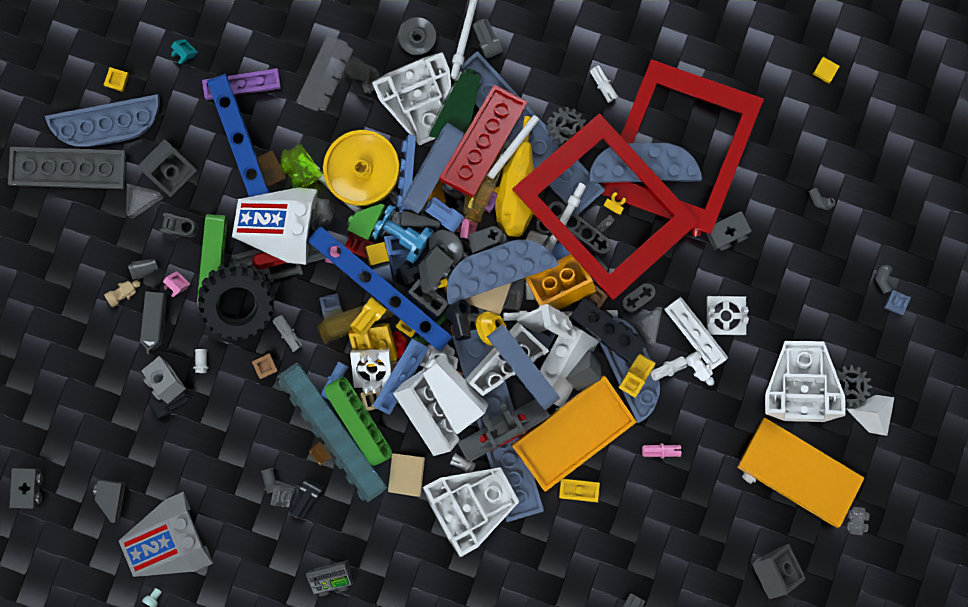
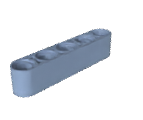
M446 123L403 197L401 204L416 213L422 210L440 175L464 135L462 131Z
M503 324L487 336L492 345L544 410L560 399L559 395Z

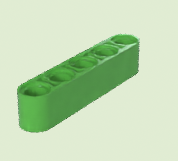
M206 215L199 288L202 287L203 279L209 277V272L212 270L218 271V266L224 263L227 216ZM220 296L217 301L218 307L220 303Z
M341 377L326 385L325 393L367 461L372 466H376L392 457L390 446L349 381Z

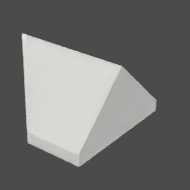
M874 395L867 398L866 402L860 401V406L853 404L852 407H846V409L869 433L887 436L894 398Z

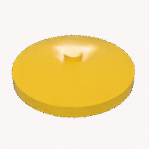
M368 130L351 131L339 137L328 149L323 163V175L330 191L339 200L352 206H370L385 199L396 186L400 173L399 158L392 144L382 135Z

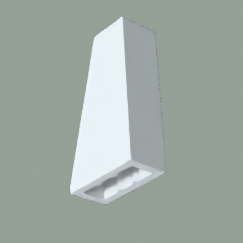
M442 355L436 359L431 358L425 364L426 369L423 375L456 434L485 414L489 404Z

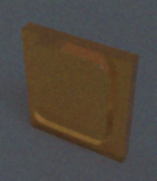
M273 151L257 157L258 166L267 186L286 178ZM256 170L248 172L249 180H254L257 177Z

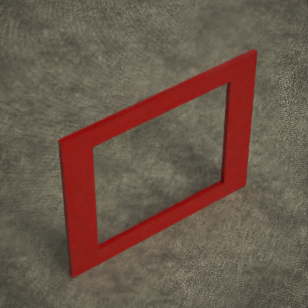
M651 59L621 134L626 143H634L657 84L742 114L706 208L702 209L681 201L699 221L693 228L711 235L764 99ZM631 182L601 184L605 189L602 195L611 198L612 194L616 192L615 200L622 201L623 198H626V204L667 219L674 217L659 199L645 187Z
M600 113L512 188V191L612 300L699 223L694 215ZM602 139L674 216L610 274L538 197L545 188Z

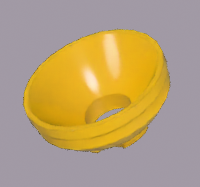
M487 311L477 317L476 329L481 340L487 345L493 346L487 336L497 329L495 321L498 327L502 324L505 327L506 325L501 316Z

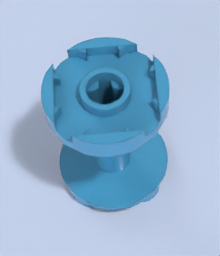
M389 205L384 213L385 217L383 220H379L375 225L372 237L377 240L384 230L400 239L399 244L410 250L407 260L414 263L425 249L427 239H430L434 231L426 227L420 234L410 227L404 229L391 220L396 207Z

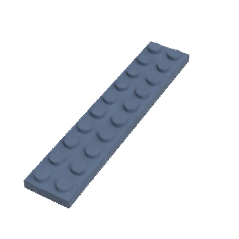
M478 51L465 61L463 66H460L459 72H465V68L476 70V74L481 76L475 106L478 109L481 108L494 85L518 96ZM528 105L507 139L510 143L514 141L523 129L524 116L532 117L535 115L538 117ZM540 119L530 131L528 141L532 147L534 168H537L560 148L557 141L551 142L553 137L547 136L550 130L546 129V125ZM576 161L549 185L566 205H568L567 201L571 195L573 196L579 183L586 185L579 199L581 201L578 207H575L573 210L577 215L605 191L599 183H588L589 172L579 161Z
M477 329L470 331L471 338L467 340L455 341V336H452L465 379L494 348V346H489L481 340ZM505 380L484 396L475 390L489 404L485 413L490 421L503 414L499 407L503 403H505L510 413L514 411ZM479 417L477 419V423L479 429L481 430L485 428L486 425L484 424L482 418ZM522 435L498 447L496 450L487 452L491 469L501 467L519 500V503L505 517L507 522L544 511L533 475L511 446Z

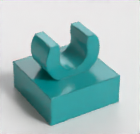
M186 39L175 41L171 46L174 50L171 56L179 55L181 57L178 61L179 64L186 62L187 59L194 58L198 53Z

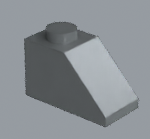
M98 480V484H95L93 490L95 501L110 522H119L126 483Z

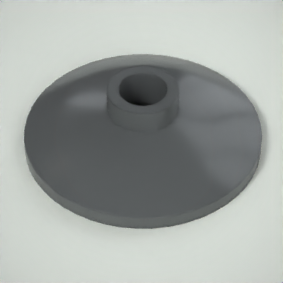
M415 17L402 24L398 38L401 47L406 52L413 55H422L433 48L436 42V31L428 20ZM416 35L421 36L419 41L414 39Z
M446 229L437 230L432 234L429 240V249L431 250L437 246L454 261L451 266L457 264L462 259L464 252L459 237Z

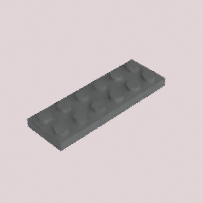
M10 147L8 185L125 189L126 151Z

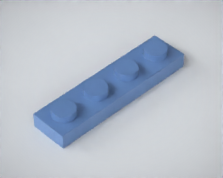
M408 135L401 144V152H404L403 159L400 160L402 177H399L398 180L400 195L397 196L396 200L399 213H402V210H410L401 202L413 178L416 136Z
M412 338L375 400L374 407L390 415L398 402L393 393L403 382L414 375L429 349L427 346Z

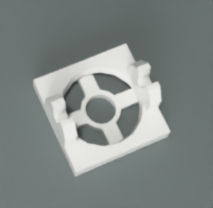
M707 296V331L710 335H746V324H748L749 317H747L749 310L746 307V297ZM723 302V309L719 313H714L715 306ZM729 302L735 304L740 313H733L729 309ZM725 310L731 313L729 321L721 319V313ZM715 319H719L723 323V329L715 325ZM733 319H740L738 325L729 330V323Z
M390 349L351 350L354 388H363L366 394L371 390L373 393L379 392L392 373ZM380 359L384 364L379 365L376 360ZM359 361L362 363L366 362L365 365H358ZM373 363L378 369L376 372H370L367 369V365ZM358 371H365L369 374L370 381L362 378ZM379 371H386L384 377L377 381L376 374Z

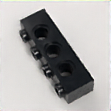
M583 298L569 316V319L629 365L632 364L646 346L643 342L644 339L636 333L634 335L628 331L629 328L620 321L617 323L613 320V315L608 311H601L597 308L598 304L590 298ZM590 313L597 316L598 320L596 323L589 321L588 315ZM605 325L612 327L613 333L611 335L604 332ZM620 337L627 338L628 345L626 347L619 343Z

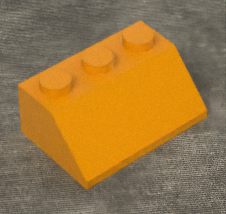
M571 254L558 260L559 266L525 277L538 306L548 304L560 310L596 292L592 278Z

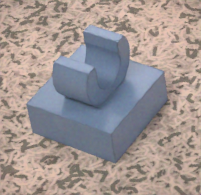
M891 290L884 308L899 315H904L911 297Z

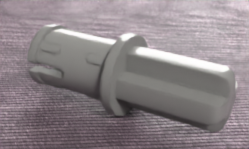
M282 315L273 320V323L282 334L281 338L285 339L292 352L303 346L294 333V329H291Z

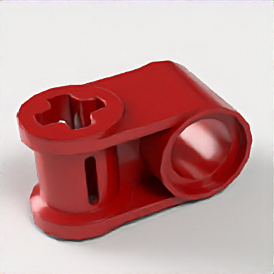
M349 232L348 235L350 237L345 247L354 255L368 260L365 247L374 245V243Z

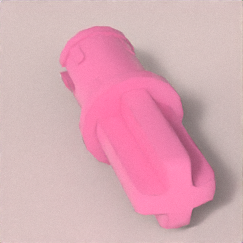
M663 443L660 445H644L642 447V455L644 457H660L661 459L664 457H681V451H679L681 445H664Z

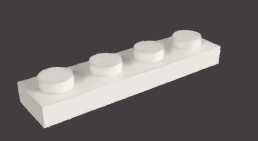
M681 297L664 309L707 365H710L711 370L728 358Z

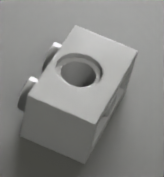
M160 356L142 370L146 377L144 378L145 383L154 389L152 391L153 395L158 400H164L167 404L186 389L171 366Z

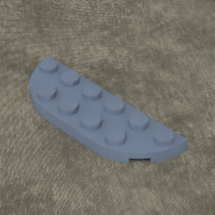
M157 94L48 115L45 118L52 133L61 141L74 147L88 148L126 141L144 134L157 118L160 99Z
M627 143L662 182L702 180L701 172L695 159L679 146L669 143ZM611 147L604 150L593 162L588 178V183L642 182Z
M530 240L507 242L471 255L454 268L447 284L449 305L460 299H467L559 265L552 253L539 243Z
M597 316L589 318V321L592 323H596L598 320ZM613 316L612 319L617 323L619 321L624 323L629 328L628 331L633 335L635 333L638 334L628 322ZM609 325L604 326V332L611 335L613 333L612 327ZM620 337L619 343L626 347L628 340L625 337ZM600 343L620 386L632 364L629 365ZM644 347L640 354L650 359ZM650 374L636 398L622 390L637 423L643 421L652 413L660 395L659 379L653 380Z

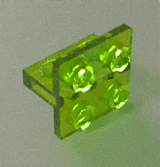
M301 144L289 151L286 149L282 151L280 167L285 174L288 173L290 175L294 188H306V186L322 177V173Z

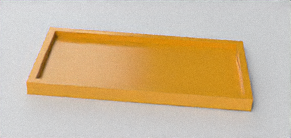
M603 375L600 381L585 388L553 412L548 419L539 423L512 443L511 446L541 488L546 492L637 421Z
M767 418L762 419L737 466L740 470L836 528L841 526L864 480V477Z

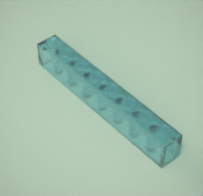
M295 363L278 375L280 379L278 384L284 391L288 390L291 395L289 399L293 405L301 408V416L306 422H311L313 433L317 438L321 436L325 442L323 444L324 448L329 454L332 452L336 457L334 462L339 469L344 468L347 473L346 479L351 485L355 484L359 489L357 494L361 500L364 501L366 499L369 502L386 490L388 487L367 461L361 449L300 364Z

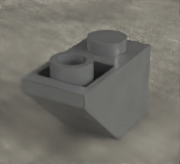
M437 246L431 249L419 263L422 292L425 294L431 290L435 291L440 286L441 282L439 280L442 276L446 277L451 271L450 266L454 262Z

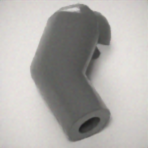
M445 183L442 184V190L455 202L462 198V194L455 188Z
M818 188L808 191L816 207L830 210L835 206V200L832 197H821Z
M887 264L882 265L878 269L875 277L883 294L892 290L887 281L890 273H892V267Z

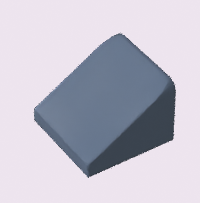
M338 293L320 298L325 320L343 316Z

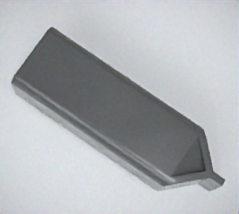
M145 292L140 342L147 349V354L153 355L154 350L163 343L168 297L165 293Z

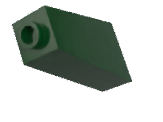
M465 68V72H459L428 130L429 137L438 138L446 123L459 129L465 135L471 124L481 77L476 74V70Z

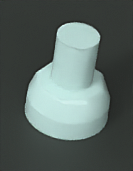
M155 588L150 596L144 597L142 602L150 607H157V599L161 591Z

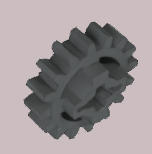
M568 107L564 111L559 108L547 120L548 125L546 129L550 130L547 136H552L551 142L557 141L558 147L577 133L576 129L580 131L584 127L583 125L586 120H581L582 114L576 115L575 109L569 112Z
M849 365L848 370L845 366H842L841 372L835 370L844 395L848 396L851 394L855 397L854 399L845 398L847 407H852L853 403L855 406H860L859 401L866 402L864 396L871 395L867 391V389L872 388L871 385L867 384L871 378H865L864 376L867 372L860 373L861 368L856 367L854 369L853 365ZM851 373L856 376L849 378L845 374ZM848 383H852V384H853V385L851 386V387H852V390H848V387H849V384H848Z

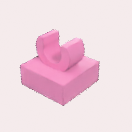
M464 219L462 225L460 224L455 232L460 234V238L469 241L468 235L476 232L477 222Z
M177 271L168 275L163 281L166 284L164 289L170 288L173 291L172 297L190 286V283Z

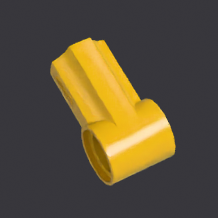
M372 296L363 306L361 313L352 322L350 327L354 332L363 337L373 323L377 322L388 308Z

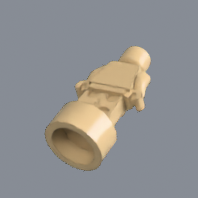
M134 280L132 284L129 281L122 284L119 283L120 288L112 292L109 291L104 296L113 308L125 297L129 300L136 293L135 288H138L141 282Z

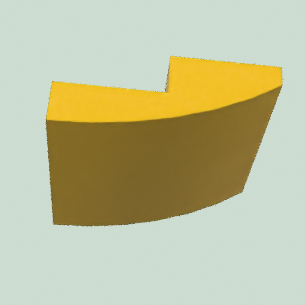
M389 323L372 325L363 337L354 331L349 332L353 350L390 349L391 361L397 360V351ZM359 361L358 365L366 364V362L362 363L361 361ZM373 363L367 365V367L376 366Z

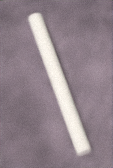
M532 116L489 171L488 177L491 179L495 178L539 121L538 117Z

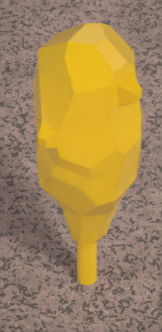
M524 116L523 128L532 117ZM529 134L510 157L503 169L500 184L494 190L497 193L495 202L497 223L500 229L509 237H520L528 227L533 216V212L512 191L513 187L535 169L531 143L528 142Z

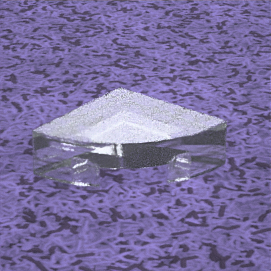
M609 215L595 229L602 233L613 224L614 219Z

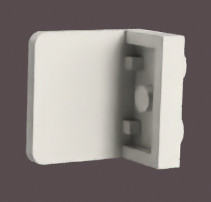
M548 304L541 305L538 309L526 312L517 318L518 324L535 333H541L548 329L565 339L573 337L572 323L569 320V316Z

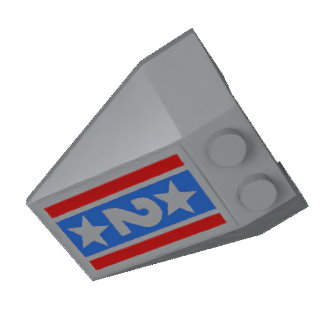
M184 492L165 499L119 540L133 577L193 572L213 564L206 545H202L188 512L191 508Z

